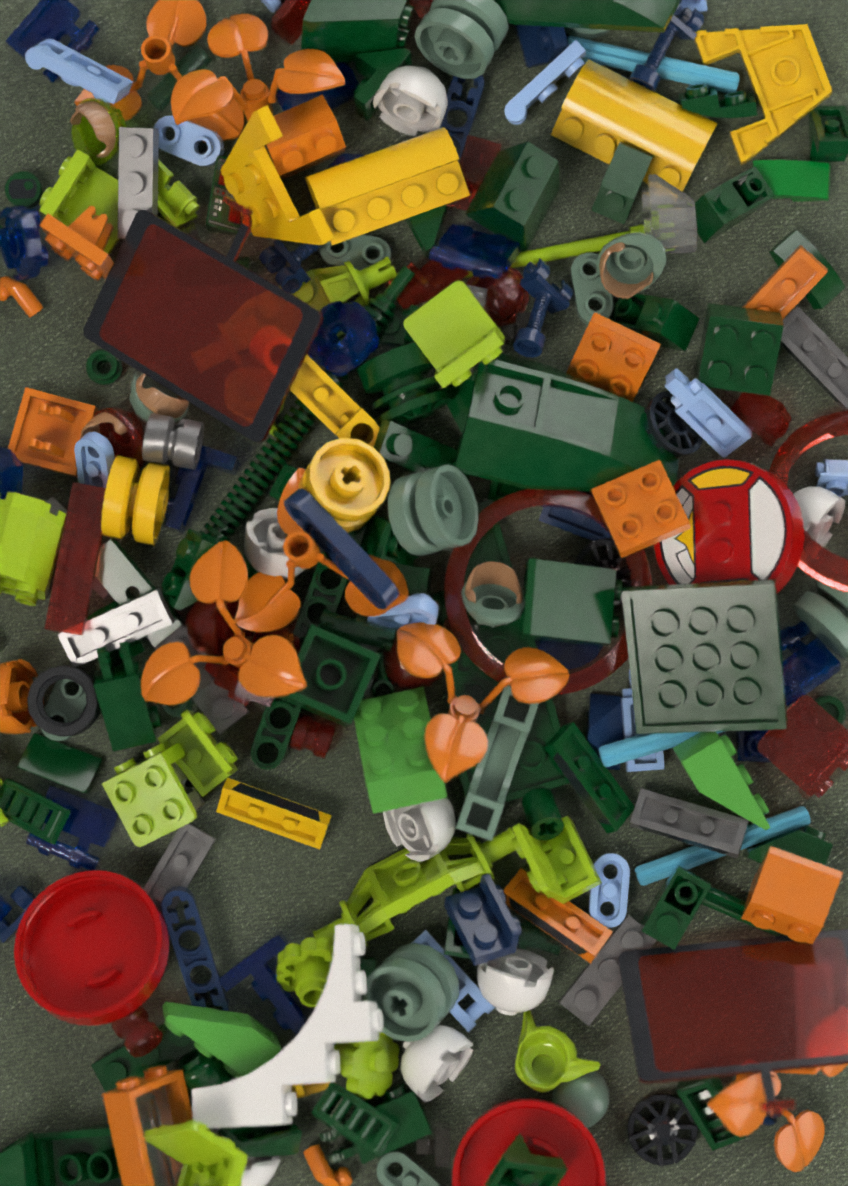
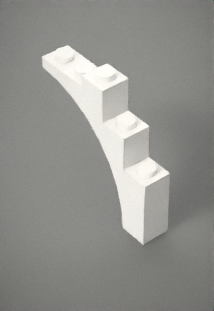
M352 924L335 925L334 955L325 989L314 1013L296 1038L274 1059L248 1075L221 1085L192 1089L193 1120L206 1124L208 1128L291 1124L292 1116H295L297 1112V1097L295 1092H291V1084L335 1082V1074L340 1072V1055L338 1051H334V1043L378 1041V1033L383 1031V1013L381 1009H377V1002L362 1001V994H366L367 979L365 971H361L360 956L365 954V938L363 932H359V926Z

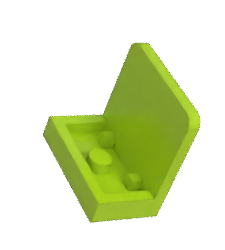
M77 149L73 157L68 156L62 163L58 173L60 177L54 187H48L43 193L39 202L41 206L39 212L43 218L50 214L68 227L89 206H94L96 209L95 215L106 214L108 217L107 223H111L113 226L112 234L104 249L106 253L110 254L119 241L118 180L95 167L90 156Z
M461 280L453 282L404 320V328L436 369L434 377L442 388L450 383L454 387L460 385L473 374L470 368L480 361L486 365L503 352L500 346L504 344L505 336L467 285Z
M186 710L181 714L183 719L157 739L160 743L163 742L166 748L179 742L185 756L177 760L176 764L200 795L204 797L239 770L234 764L238 757L226 742L223 743L221 741L218 743L211 733L216 729L203 712L200 713L198 711L195 714L193 711Z
M162 742L143 752L146 759L136 763L134 758L126 760L114 767L116 775L101 783L132 842L137 847H142L191 823L197 817L196 810L171 764L185 756L179 742L167 748Z
M569 816L562 818L564 825L562 832L557 837L546 841L535 839L530 829L520 823L512 827L516 836L512 839V843L518 855L522 859L526 857L531 868L527 875L537 892L542 891L548 898L551 897L564 904L602 884L578 831Z
M188 1120L185 1124L161 1125L160 1128L145 1131L144 1139L147 1143L183 1164L177 1186H241L248 1155L235 1148V1144L231 1140L218 1137L210 1132L206 1124L196 1120Z

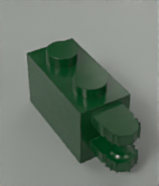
M129 641L119 643V652L124 664L112 667L111 657L106 647L97 648L101 670L95 671L94 688L113 752L157 742V728L162 727L158 706H151V703L145 701L142 697L141 679L143 673L139 661L135 662Z
M404 1084L389 1089L384 1093L385 1099L372 1105L370 1100L364 1101L399 1125L398 1130L382 1155L432 1133L431 1124L419 1097L411 1088L405 1089ZM352 1106L349 1109L351 1114L347 1115L345 1121L341 1122L344 1126L355 1111V1107ZM366 1114L354 1132L356 1134H359L368 1120L369 1116ZM376 1124L367 1138L368 1142H373L382 1128V1124ZM328 1128L322 1131L319 1136L322 1142H329L336 1139L340 1134ZM354 1143L340 1147L328 1156L331 1164L338 1163L356 1154L359 1155L362 1164L376 1158Z

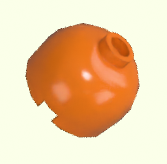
M22 659L0 663V732L4 734L32 732L30 730L31 727L37 726L29 714L27 697L30 686L34 682L33 677H38V674L28 661Z

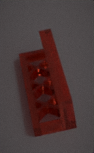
M75 482L72 484L44 628L50 632L78 636L84 635L103 537L101 521L106 488Z

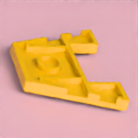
M807 24L767 26L751 30L733 28L718 32H707V30L695 32L697 35L694 41L705 66L740 53L763 113V120L730 132V137L741 165L749 162L832 95L831 85Z
M268 105L253 112L220 171L224 177L225 186L229 193L233 195L241 210L243 222L250 228L253 236L321 246L334 239V236L320 209L318 208L299 216L265 149V145L283 136Z

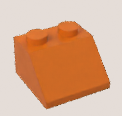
M323 94L273 116L283 136L265 145V149L281 180L345 152L346 145L339 125Z
M770 846L751 883L741 919L751 922L758 928L771 929L787 935L796 942H806L813 945L823 928L843 872Z

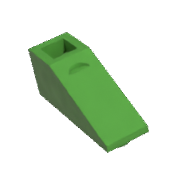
M716 731L700 732L673 748L686 773L700 793L764 830L771 828L764 816L770 811L760 794L752 795L748 785L752 784L753 781L742 763L738 766L735 765L731 756L737 752L726 734L719 737Z
M165 1002L162 1006L166 1020L165 1025L177 1036L182 1037L185 1034L195 1041L194 1046L199 1052L208 1058H211L213 1055L224 1063L223 1067L235 1078H240L255 1071L274 1059L281 1050L277 1035L249 1014Z

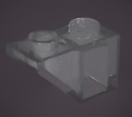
M656 174L648 175V190H642V211L650 212V218H644V233L658 239L664 246L666 254L697 252L695 200Z

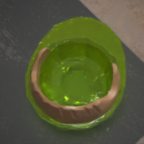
M86 98L75 108V113L70 119L72 124L71 136L75 150L78 149L90 156L95 166L104 164L114 157L119 150V127H127L121 110L110 103H105L102 99Z

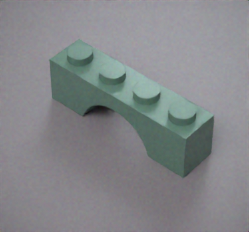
M506 686L502 690L487 734V752L476 766L456 824V829L491 841L505 804L514 771L539 703L528 704L516 700L512 695L510 686Z

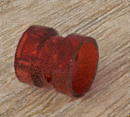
M301 713L289 748L298 751L307 749L312 751L314 756L325 759L336 724L327 721L318 723L311 716Z
M142 1005L127 1016L111 1023L113 1031L119 1038L125 1040V1048L133 1057H141L150 1053L159 1045L163 1037L159 1027L154 1022H149V1014Z

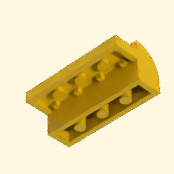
M588 59L572 84L550 135L607 164H610L620 141L654 155L643 182L679 199L718 123L700 114L683 109L680 104Z
M445 127L305 177L316 209H320L334 236V239L330 241L331 246L470 196L458 162V153Z

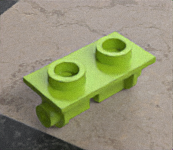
M158 158V210L167 221L177 228L198 217L196 212L200 206L196 203L197 197L179 180L174 182L172 187L168 185L173 174Z

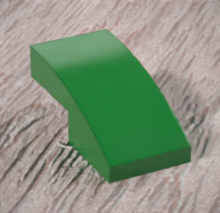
M753 160V167L755 166L775 194L773 199L790 198L793 202L829 201L831 169L829 163L800 160Z

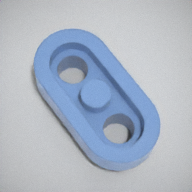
M173 116L162 117L154 126V128L159 129V148L165 152L199 166L216 164L217 155L223 156L224 143L220 135L215 131L188 120L176 125ZM169 127H172L175 131V137L171 141L166 138V130ZM201 141H205L208 145V150L203 155L198 151V145Z
M88 432L76 442L74 447L78 482L86 496L95 501H104L109 473L115 459L114 450L105 436L97 432Z
M415 593L408 596L405 602L386 611V613L375 617H368L367 621L372 627L388 632L397 631L404 625L417 622L435 625L439 606L430 596Z
M605 853L599 856L593 863L602 884L590 890L588 910L589 915L607 928H613L622 923L627 913L630 868L627 861L620 855ZM612 864L616 867L617 873L615 877L609 879L604 876L603 870L605 866ZM611 902L613 904L614 910L610 915L606 916L601 913L600 907L602 903Z

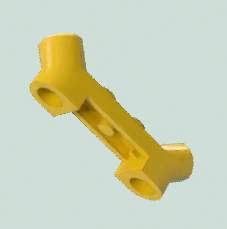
M270 325L262 329L254 337L250 346L251 353L276 375L292 340L277 326ZM305 352L288 389L339 439H358L374 447L380 427Z

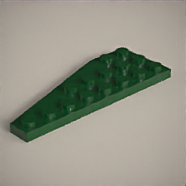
M492 499L477 503L479 521L477 532L472 541L463 546L455 547L453 635L460 645L461 653L460 657L452 663L451 669L455 695L457 697L462 695L471 696L478 704L503 679L509 678L505 673L504 665L512 652L521 648H537L535 640L519 639L521 616L519 619L506 625L494 628L481 625L467 612L461 597L462 588L477 565L484 562H500L512 568ZM502 691L486 707L484 714L478 715L476 724L483 729L486 737ZM552 698L538 705L505 802L522 798L533 789H552L570 783L544 748L561 729ZM477 764L459 773L465 797Z

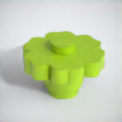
M311 937L303 939L301 945L295 943L286 945L284 950L277 955L278 965L276 967V980L282 985L283 990L288 992L296 991L302 1004L308 1007H316L327 983L334 955V945H330V941L327 938L316 939Z
M380 1032L378 1033V1041L335 1044L334 1051H338L340 1055V1073L343 1077H347L346 1089L358 1098L371 1099L372 1096H383L386 1090L391 1087L393 1081L392 1072L398 1068L399 1046L393 1042V1038Z

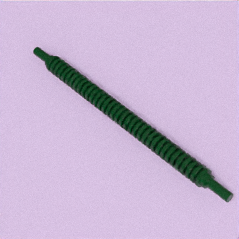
M403 266L383 294L378 293L375 299L370 298L368 302L373 308L367 305L364 306L362 310L367 316L359 313L357 319L362 323L359 324L353 321L351 326L356 331L354 332L348 328L345 333L350 339L344 336L340 339V342L345 346L342 347L337 344L334 349L339 354L336 355L333 352L329 354L333 362L331 363L328 360L323 362V365L328 369L327 371L323 368L321 369L340 388L344 384L338 379L342 378L347 381L349 378L344 371L347 370L352 373L355 370L350 363L352 362L355 365L360 363V360L355 357L356 354L363 358L366 353L361 348L364 347L367 350L371 348L372 345L367 339L372 342L377 340L373 331L379 335L382 333L383 329L378 324L384 327L388 325L389 322L384 316L389 319L393 318V310L396 307L395 301L415 275L407 267ZM298 398L294 403L300 408L297 410L291 406L289 409L294 416L290 417L285 414L283 417L288 424L285 425L279 422L277 425L283 431L280 433L274 429L272 432L277 439L274 441L268 437L266 440L271 445L270 449L265 445L260 448L266 453L264 457L259 453L255 455L260 460L259 464L251 461L249 465L254 468L253 472L247 468L244 470V473L249 476L246 480L240 476L238 481L243 484L242 487H239L237 484L233 485L232 488L237 491V494L234 495L229 491L226 496L231 499V502L229 503L225 499L222 500L221 504L226 509L222 510L217 507L215 512L220 517L217 518L211 515L209 518L215 524L212 526L206 522L203 526L209 531L207 535L229 542L230 539L225 536V533L228 532L230 535H234L236 531L231 528V525L233 524L237 528L241 525L236 518L240 517L245 520L247 516L242 510L245 509L250 513L253 509L247 503L251 501L256 505L258 500L253 495L256 493L262 497L264 494L258 488L263 486L267 489L270 486L264 481L266 477L273 482L275 477L270 472L273 470L278 474L281 471L276 466L277 462L283 466L286 464V461L281 457L283 454L288 458L292 456V453L287 450L288 447L296 450L298 446L293 443L294 439L300 443L303 441L304 438L299 435V432L301 431L305 435L308 434L309 430L304 425L314 426L315 423L310 419L311 416L318 420Z

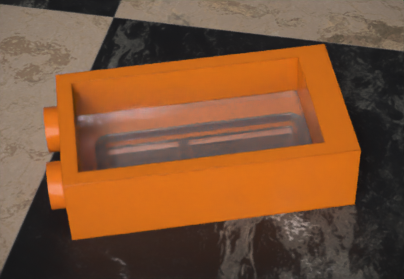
M160 1065L144 1070V1077L142 1078L134 1076L116 1082L117 1088L102 1094L123 1186H177L183 1164L150 1145L144 1139L146 1130L160 1128L161 1125L185 1124L186 1121L193 1120L183 1069L167 1070L166 1065Z

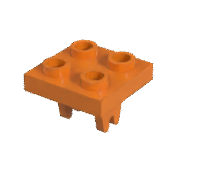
M89 206L67 227L50 214H47L39 226L47 235L44 240L52 246L51 250L67 261L71 257L75 258V261L82 266L80 269L96 281H99L101 277L106 279L114 265L109 254L104 251L113 231L112 224L107 223V215H95V207Z
M594 312L566 373L633 402L661 344Z
M25 387L5 457L10 460L78 478L74 447L76 442L80 440L82 429L96 416L98 408L94 405Z
M660 460L591 489L595 502L621 558L691 529L687 515Z

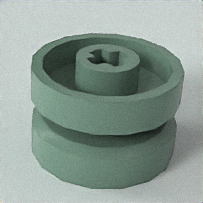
M434 0L430 11L424 15L416 29L415 40L417 47L424 57L436 68L455 77L472 79L484 74L494 52L498 50L506 37L509 26L506 15L494 0Z
M447 464L429 469L423 473L417 472L396 479L390 488L388 515L392 530L400 545L410 554L423 556L442 549L463 546L472 541L477 532L479 521L478 505L473 488L466 476L457 467Z
M829 568L815 582L819 594L807 591L792 607L804 625L824 645L842 659L848 661V577L836 569Z
M418 943L401 945L368 976L366 994H363V1001L377 1002V1009H381L383 1013L382 1032L389 1037L405 1042L422 1040L438 1026L441 1019L454 1007L459 996V980L454 967L442 953L430 946Z

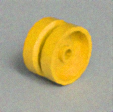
M340 438L327 442L315 453L299 482V488L308 491L336 522L349 533L363 527L384 502L390 488V472L384 458L371 445L358 439Z
M117 456L114 459L104 495L101 521L103 536L122 539L129 532L132 524V534L136 542L151 545L157 543L168 504L169 465L149 462L143 469L140 477V467L136 459Z

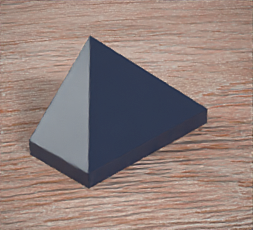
M590 694L586 740L599 758V748L601 746L623 740L622 697ZM621 763L606 768L620 770Z

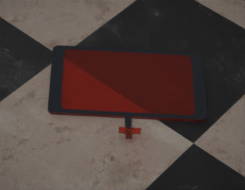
M226 196L223 200L224 203L239 210L242 218V224L227 256L146 210L138 211L84 326V336L250 440L263 442L267 438L323 322L322 312L236 262L252 227L251 216L253 211L248 206Z
M848 929L820 932L813 945L806 942H796L787 935L681 945L677 946L675 950L670 947L624 951L619 955L618 963L637 1077L644 1084L760 1073L766 1101L760 1103L761 1112L769 1111L771 1116H781L784 1109L795 1108V1100L776 1101L770 1072L848 1064Z

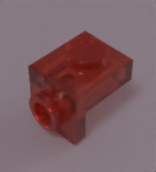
M742 392L730 409L752 432L758 434L763 442L770 447L787 432L792 419L782 402L767 395Z

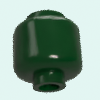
M197 1048L184 1055L178 1063L179 1070L183 1069L188 1096L191 1100L192 1089L221 1085L232 1080V1075L223 1067L224 1063L214 1055L208 1058L199 1052Z

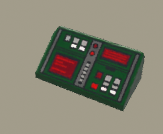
M217 155L206 227L209 232L237 235L241 224L245 225L241 216V210L233 195L227 190L224 177L220 171L228 157Z

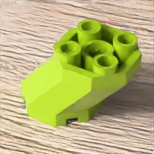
M0 492V595L1 592L13 595L15 600L21 604L36 606L38 599H46L62 535L67 522L66 513L59 510L57 516L50 513L51 505L47 502L15 492H8L6 499H1Z

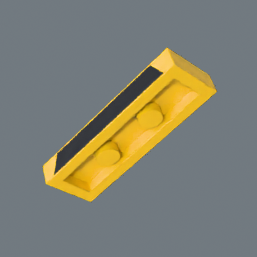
M227 778L216 810L217 813L319 850L332 816Z

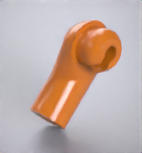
M8 276L0 278V301H5L12 295L29 318L44 308L26 284Z
M320 1144L311 1146L303 1152L314 1178L322 1185L350 1186L353 1183V1178L348 1168L340 1167L334 1171L329 1166Z

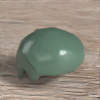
M593 1071L575 1080L561 1082L553 1089L552 1102L569 1110L589 1128L600 1121L606 1113L609 1105L610 1089L604 1077Z

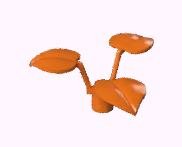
M158 0L147 18L146 27L149 37L144 40L141 46L144 60L139 62L140 70L137 81L134 83L131 72L122 66H105L133 81L129 94L117 103L112 104L99 101L93 96V93L83 89L81 94L75 99V105L78 106L87 101L97 102L107 110L113 124L122 123L133 118L142 107L141 97L136 90L142 87L148 69L157 75L170 72L177 81L183 76L175 65V56L172 48L174 43L181 47L191 46L205 33L207 19L198 0ZM234 97L231 104L224 110L206 117L188 120L215 131L223 141L238 138L245 124L244 113L240 111L239 104Z
M237 14L230 18H224L213 26L207 39L210 50L219 57L231 58L239 54L242 55L248 81L243 85L241 93H238L227 77L221 76L217 79L216 75L210 70H197L184 75L178 80L171 96V109L176 125H179L187 120L206 117L224 110L231 104L234 97L239 104L240 111H244L245 117L249 121L254 111L268 105L273 115L272 103L277 101V88L290 94L311 93L345 85V78L328 54L318 49H303L288 55L284 60V68L275 70L269 91L268 86L263 81L254 79L248 52L261 50L267 45V27L256 16Z
M301 467L296 470L287 482L277 509L278 523L288 535L283 544L284 553L289 558L286 562L288 580L285 583L282 576H270L261 572L248 580L247 588L239 599L238 610L234 619L238 627L252 632H272L284 628L295 619L301 606L299 597L290 590L295 583V567L307 569L313 567L317 562H321L348 579L331 560L321 554L318 544L305 533L285 509L284 501L299 489V482L305 471ZM368 555L395 584L399 592L398 598L386 609H379L351 581L345 589V598L351 609L362 616L375 617L405 602L409 596V590L404 575L394 563Z
M228 541L217 543L197 560L190 574V587L192 593L199 601L207 604L216 601L218 610L235 633L234 636L225 642L222 656L194 655L190 657L187 646L181 642H171L159 647L150 656L143 670L141 692L145 701L164 705H177L190 699L197 691L200 683V672L194 665L198 662L221 663L225 666L229 663L240 669L239 681L242 687L249 693L259 697L285 696L302 690L307 686L301 671L298 655L288 640L280 636L271 635L263 637L254 643L245 638V632L238 627L226 609L224 600L230 602L239 600L243 596L248 584L246 563L239 550Z
M417 622L404 625L396 632L398 658L402 666L410 674L421 678H432L437 676L443 669L446 675L447 702L450 704L448 714H439L432 718L427 724L424 736L430 762L443 782H447L457 774L475 766L485 756L488 748V739L483 729L476 724L479 714H484L486 707L506 686L511 685V692L516 700L535 704L554 697L565 687L570 674L568 670L548 653L537 648H521L512 652L505 661L504 670L509 678L503 679L478 704L471 696L462 695L457 697L455 695L453 673L448 664L455 662L460 657L461 649L456 637L450 631L436 624Z
M841 1006L836 1013L822 1020L813 1029L806 1043V1058L848 1054L847 1009ZM749 1060L744 1062L742 1065L754 1064L756 1062ZM848 1061L815 1064L810 1067L795 1066L770 1069L775 1096L778 1095L781 1089V1081L777 1073L814 1075L821 1070L828 1077H834L846 1068ZM760 1070L737 1072L736 1081L707 1103L708 1107L719 1117L724 1126L735 1135L745 1136L754 1132L765 1119L767 1101ZM777 1101V1104L772 1106L786 1117L789 1124L782 1126L775 1135V1153L784 1167L793 1172H800L805 1166L810 1164L821 1147L825 1133L824 1122L820 1115L812 1110H804L795 1118L788 1109Z

